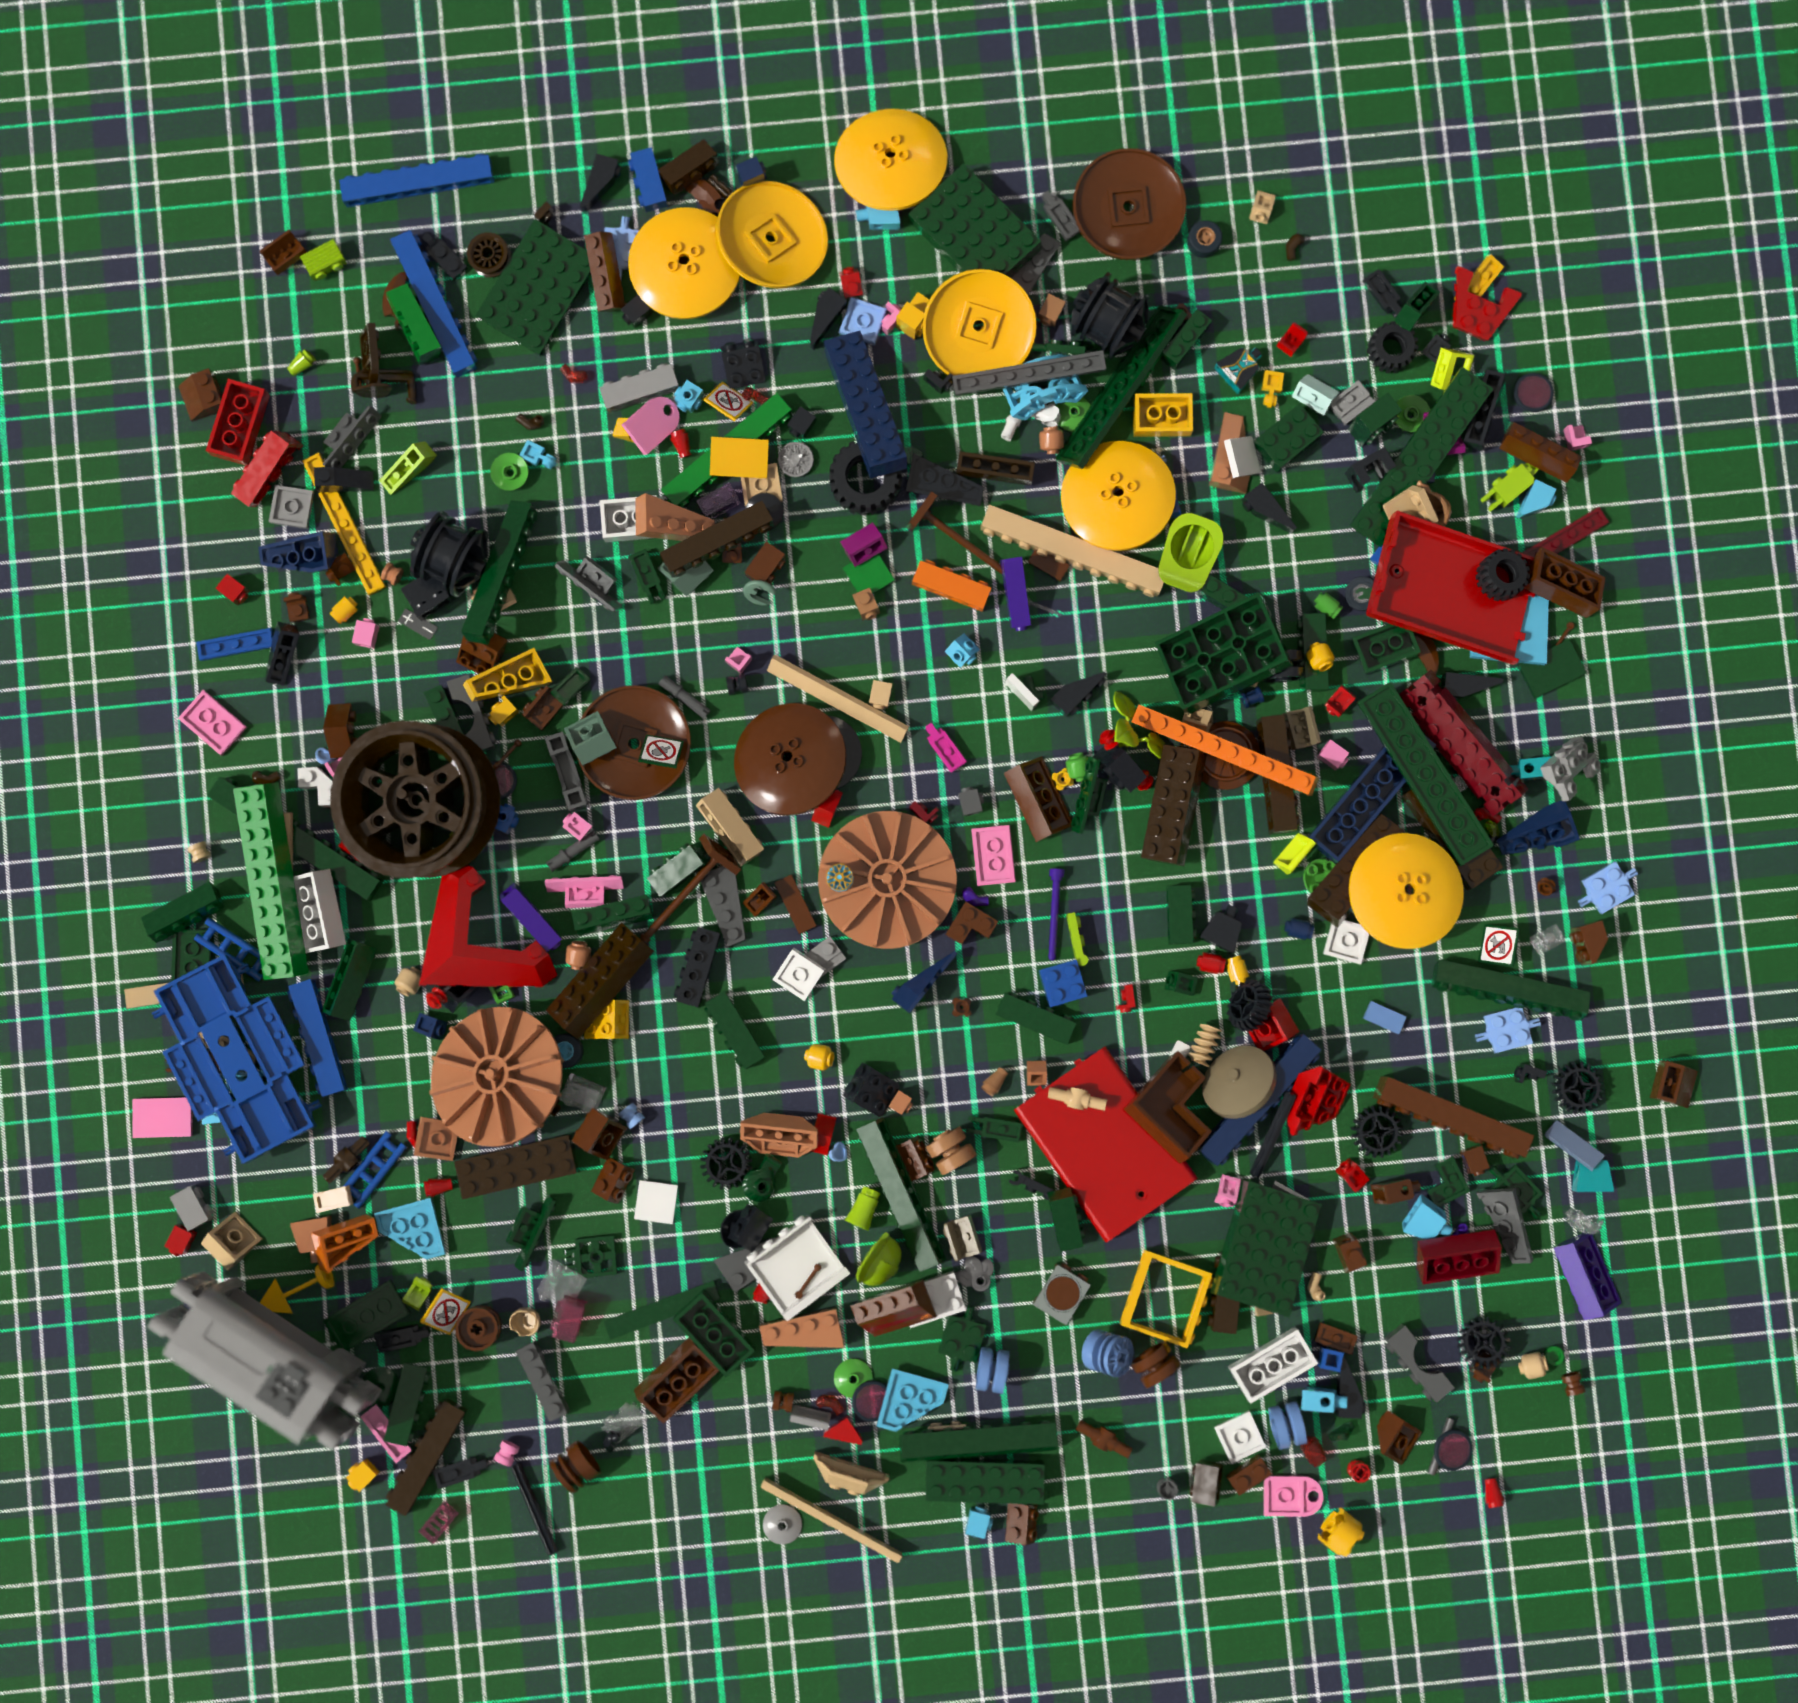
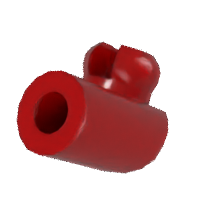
M1485 807L1477 808L1473 812L1478 821L1489 818L1497 824L1502 819V816L1498 813L1492 816Z
M409 1121L407 1122V1139L415 1148L417 1138L416 1122Z

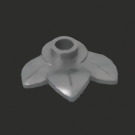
M975 1256L966 1257L965 1270L956 1272L958 1281L965 1287H973L976 1291H986L990 1287V1276L994 1272V1265L991 1259L987 1258L981 1263ZM979 1278L984 1279V1283L982 1285L977 1284V1280Z

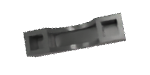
M467 674L446 681L452 700L469 705L473 711L474 723L466 736L472 739L483 752L495 749L494 743L497 741L494 733L489 730L488 725L491 723L488 715L483 713V700L472 702L463 686L465 681L472 677Z
M560 732L545 737L550 756L561 782L568 810L574 812L589 807L566 734Z
M1399 1325L1384 1337V1340L1387 1342L1385 1347L1391 1354L1396 1353L1399 1357L1397 1362L1404 1370L1407 1368L1411 1372L1409 1377L1416 1385L1420 1384L1423 1387L1422 1393L1429 1401L1432 1399L1437 1403L1454 1389V1386L1443 1372L1439 1370L1432 1372L1423 1371L1416 1365L1414 1348L1418 1341L1405 1325Z
M537 1340L516 1350L515 1352L549 1422L567 1414L570 1408L562 1392L551 1378L545 1357Z

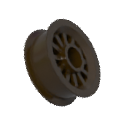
M491 232L475 236L467 248V259L470 265L478 274L484 277L491 278L501 275L511 258L510 248L503 238ZM493 252L491 257L486 258L487 253Z

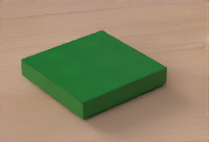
M879 554L854 567L852 562L843 567L845 574L857 593L870 588L872 594H875L895 581Z

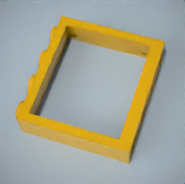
M1144 1249L1119 1322L1120 1325L1188 1348L1195 1338V1333H1193L1195 1325L1198 1326L1201 1320V1315L1199 1314L1201 1307L1204 1308L1208 1297L1205 1296L1207 1289L1212 1287V1273ZM1151 1259L1202 1276L1182 1339L1131 1321Z

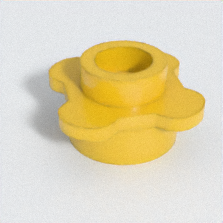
M1066 768L1062 769L1059 773L1052 774V780L1055 781L1057 790H1063L1064 787L1072 786L1074 780L1069 777Z

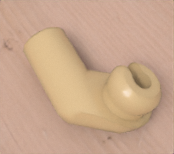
M1313 1272L1307 1289L1315 1301H1323L1326 1295L1319 1286L1322 1275Z

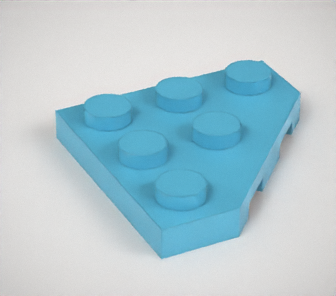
M432 1198L374 1213L379 1233L388 1236L403 1247L419 1254L422 1258L427 1260L446 1254Z
M892 1368L876 1426L895 1432L908 1423L944 1404L949 1384Z

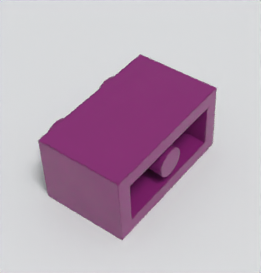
M873 522L840 541L854 567L888 548L883 536Z

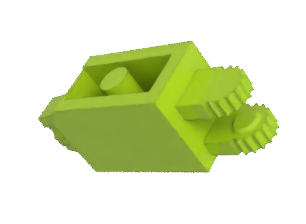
M1521 463L1518 467L1513 465L1506 471V477L1503 479L1498 477L1491 483L1493 487L1480 499L1481 502H1486L1493 496L1497 501L1492 503L1488 510L1491 512L1498 505L1504 508L1534 483L1533 476L1539 469L1528 463L1524 465Z

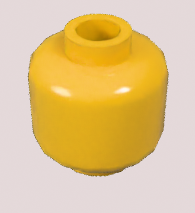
M1315 642L1309 646V650L1306 653V657L1314 670L1323 672L1333 666L1335 657L1326 643L1320 644Z
M813 1044L805 1051L804 1059L810 1068L825 1071L833 1065L834 1052L831 1051L829 1046Z

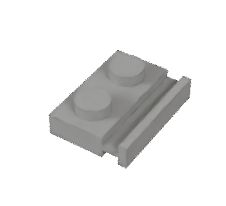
M1358 380L1333 400L1330 408L1345 426L1375 403V400L1372 399L1369 392Z
M830 936L805 954L825 968L821 977L846 959Z

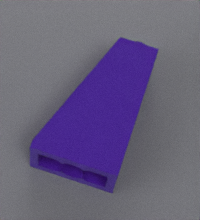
M1022 557L1000 560L1010 627L1015 628L1016 631L1027 630V626L1031 625Z
M515 882L500 894V899L546 952L550 949L552 951L561 944L559 942L562 940L561 936Z

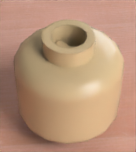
M414 967L410 969L403 968L394 982L396 990L407 997L415 995L420 988L421 971Z
M1540 1352L1524 1354L1521 1357V1362L1518 1363L1520 1373L1525 1374L1527 1379L1544 1377L1546 1371H1549L1545 1355L1542 1356Z

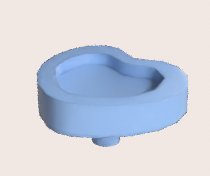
M318 748L315 752V758L321 764L331 763L335 760V758H330L329 750L325 748Z
M836 1142L834 1144V1148L829 1151L831 1160L835 1162L846 1160L847 1149L844 1143Z

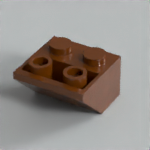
M494 633L489 644L467 641L463 636L456 663L480 674L499 664L508 640Z
M1602 920L1570 929L1569 937L1572 944H1575L1577 950L1575 956L1577 961L1581 962V965L1595 964L1608 940Z
M1659 1061L1650 1098L1688 1108L1698 1071L1669 1061Z

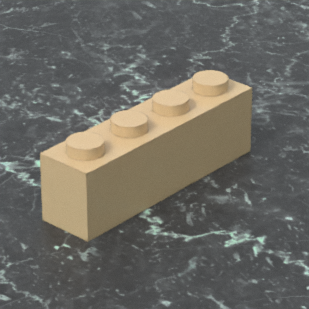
M720 788L706 795L697 803L696 807L741 867L764 850L761 841L754 836L749 825L742 820L738 810L731 805L727 795Z

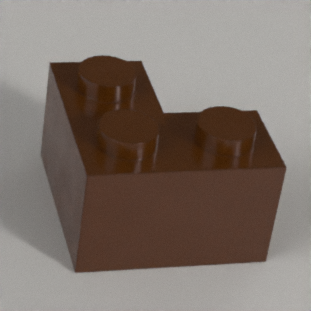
M351 703L329 704L327 707L323 730L330 758H342L348 748L357 740L353 736L354 722H356L357 716L356 711L352 710Z
M965 902L945 936L962 945L972 929L988 939L999 921Z

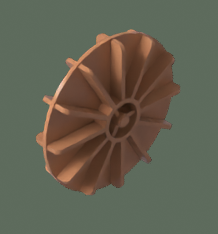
M896 811L873 812L847 823L834 835L827 845L821 858L818 873L820 898L827 915L834 925L852 940L865 946L880 949L906 947L921 941L934 932L950 911L957 885L954 859L949 847L940 834L923 820L910 814ZM844 864L850 868L854 880L848 890L837 892L827 884L826 873L831 866Z
M510 1007L479 1009L477 1012L464 1018L455 1027L451 1026L449 1028L450 1032L441 1043L436 1056H432L431 1059L434 1060L429 1094L433 1097L437 1112L443 1120L442 1123L465 1141L487 1147L515 1144L532 1134L539 1127L542 1128L545 1125L543 1122L552 1112L558 1097L562 1096L560 1089L564 1059L560 1055L558 1045L550 1030L534 1016Z

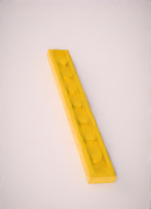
M320 453L302 461L314 486V467H324V460ZM340 492L318 493L367 594L370 596L386 588Z

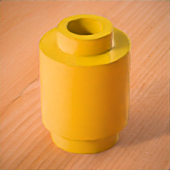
M344 596L332 608L329 614L341 624L358 611L356 608L358 604L351 597L347 599Z
M1241 955L1226 960V968L1231 982H1235L1238 985L1250 977Z

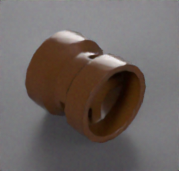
M1579 1371L1566 1373L1561 1376L1562 1382L1567 1384L1565 1389L1567 1396H1575L1586 1392L1585 1386L1580 1382L1582 1376Z
M775 1390L772 1410L778 1411L783 1409L785 1412L792 1413L794 1393L788 1392L784 1394L781 1391Z

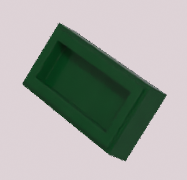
M575 667L550 694L565 706L590 682L591 678L578 667Z

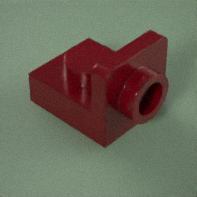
M914 801L909 806V809L925 823L929 822L931 824L939 816L937 814L939 811L937 807L927 814L928 809L921 802L917 803Z

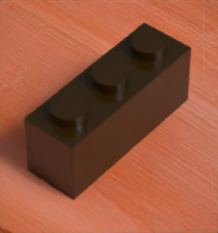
M703 139L658 169L661 181L675 195L693 182L698 181L709 171H713L720 163L717 153Z

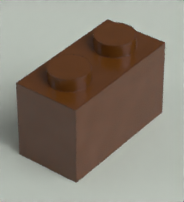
M766 541L745 570V576L751 580H762L771 584L775 579L774 574L777 569L781 570L786 563L785 554Z
M1257 1454L1228 1473L1226 1477L1240 1496L1272 1475V1473Z

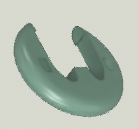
M752 580L745 584L743 588L744 596L747 600L757 605L770 604V601L756 595L758 588L774 595L777 594L771 584L762 580Z

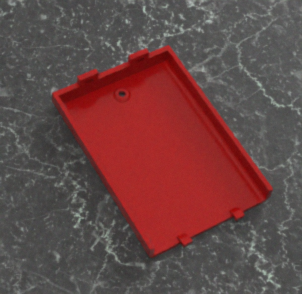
M1396 511L1391 515L1366 616L1515 665L1519 662V659L1515 658L1518 640L1523 642L1526 633L1520 631L1528 597L1534 598L1535 594L1523 589L1513 598L1506 601L1501 599L1495 601L1494 597L1488 598V594L1486 592L1483 594L1481 592L1482 588L1477 585L1479 580H1476V575L1478 574L1476 570L1480 566V562L1492 552L1506 547ZM1520 553L1522 555L1521 559H1526L1527 561L1525 565L1530 566L1534 557ZM1496 567L1499 579L1509 583L1508 573L1503 568ZM1395 569L1399 570V574L1395 573Z
M1104 1046L1083 1062L1080 1058L1073 1063L1076 1067L1046 1088L1042 1089L1039 1086L1034 1089L1036 1095L1013 1111L1067 1188L1070 1187L1072 1194H1076L1079 1206L1104 1242L1107 1243L1190 1185L1198 1177L1186 1160L1179 1163L1124 1110L1138 1092L1109 1050ZM1073 1087L1086 1090L1090 1096L1107 1100L1105 1111L1089 1107L1087 1109L1084 1108V1110L1067 1107V1104H1064L1062 1101L1048 1098L1049 1088L1067 1090ZM1140 1191L1144 1193L1143 1197H1139L1138 1193Z

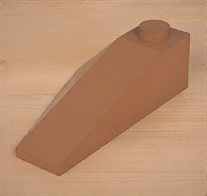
M1224 413L1209 486L1246 494L1250 476L1233 478L1224 441L1228 439L1246 437L1243 416Z

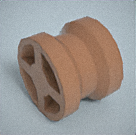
M388 562L381 573V579L384 581L388 580L392 585L396 586L401 580L404 570L400 567L396 568L394 564Z

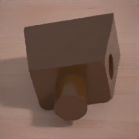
M1404 1178L1370 1184L1374 1204L1388 1205L1413 1199L1414 1193L1421 1191V1185L1418 1180L1411 1181Z
M1351 1232L1332 1239L1345 1274L1367 1266L1359 1241Z

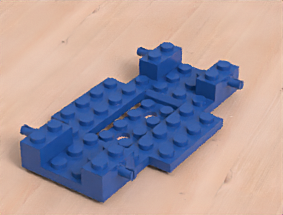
M224 954L154 990L161 1008L153 1011L152 1015L157 1019L165 1014L180 1042L162 1053L196 1119L201 1121L217 1113L233 1144L223 1149L225 1156L227 1157L237 1152L242 1164H248L263 1156L265 1152L317 1127L312 1117V1111L322 1107L318 1099L307 1104L300 1092L296 1091L288 1075L305 1066V1063L271 998L268 996L252 1005L241 981V974L251 970L248 967V963L236 968L229 956ZM231 1016H234V1018L236 1019L241 1031L243 1032L254 1056L256 1057L267 1079L268 1084L265 1085V1083L263 1082L262 1077L259 1074L253 1062V1059L250 1057L244 1045V1042L242 1041L238 1031L236 1030L235 1025L233 1024L230 1018ZM200 1032L202 1033V1035H203V1037H204V1039H205V1041H206L208 1047L210 1048V1050H211V1052H212V1054H213V1056H214V1058H215V1060H216V1062H217V1064H218V1066H219V1068H220L222 1074L224 1075V1077H225V1079H226V1081H227V1083H228V1085H229V1087H230V1089H231V1091H232V1093H233V1095H234L236 1101L233 1100V1098H232V1096H231V1094H230V1092H229V1090H228V1088H227V1086H226V1084H225L223 1078L221 1077V1075H220V1073H219V1071H218V1069H217V1067H216V1065H215V1063H214V1061H213V1059H212V1057H211L209 1051L207 1050V1048H206V1046H205V1044H204V1042H203V1040H202V1038H201V1036H200V1034H199ZM224 1035L228 1036L229 1044L225 1047L220 1046L219 1038ZM245 1070L248 1076L245 1081L237 1079L238 1071Z

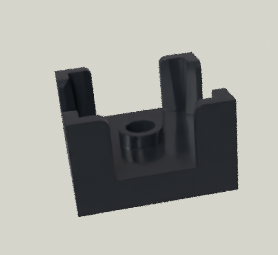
M1383 447L1352 464L1345 475L1357 493L1364 488L1363 485L1371 480L1367 472L1375 469L1379 478L1382 479L1387 471L1394 469L1396 465L1387 449Z

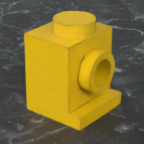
M504 695L501 697L503 701L493 705L490 716H488L495 725L499 723L502 727L519 713V710Z

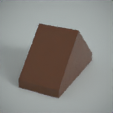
M762 882L743 904L756 917L778 897Z

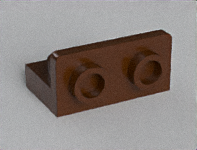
M915 1136L896 1146L912 1181L926 1176L935 1170L933 1161L928 1156L925 1144L919 1136Z

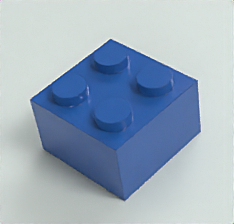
M1077 959L1038 971L1049 1008L1088 997Z

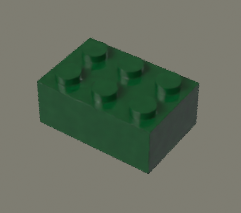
M1387 393L1357 415L1349 426L1348 431L1361 447L1365 444L1369 446L1377 440L1381 432L1385 434L1400 418L1398 415L1402 412V409L1391 395Z
M1299 403L1256 438L1254 445L1275 472L1278 473L1316 442L1324 432Z
M1386 624L1352 638L1365 675L1421 654L1413 631L1392 624Z

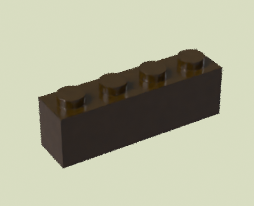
M959 451L956 474L1031 486L1035 462Z
M1219 1252V1256H1215V1268H1218L1222 1252ZM1215 1294L1211 1295L1210 1306L1213 1307L1212 1315L1209 1314L1208 1326H1211L1213 1332L1236 1334L1240 1302Z

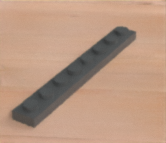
M1102 350L952 376L955 396L1102 372L1106 371V364Z

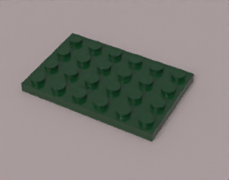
M534 219L475 316L541 356L591 275L587 251Z

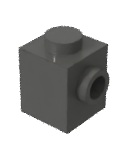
M972 787L961 789L962 792L958 793L963 817L982 813L981 804H984L982 792L978 793V790Z

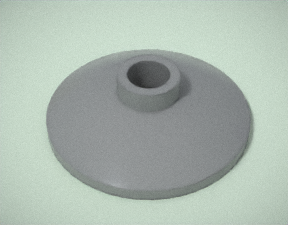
M785 1504L776 1505L765 1514L763 1530L767 1538L772 1542L782 1545L791 1543L801 1532L802 1520L797 1510ZM779 1523H785L786 1527L784 1529H780L778 1526Z

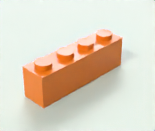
M920 560L912 580V585L983 612L991 592V587H988V583L981 580L975 582L966 574L961 573L957 575L948 567L943 566V568L935 566L936 563L930 560H925V562Z

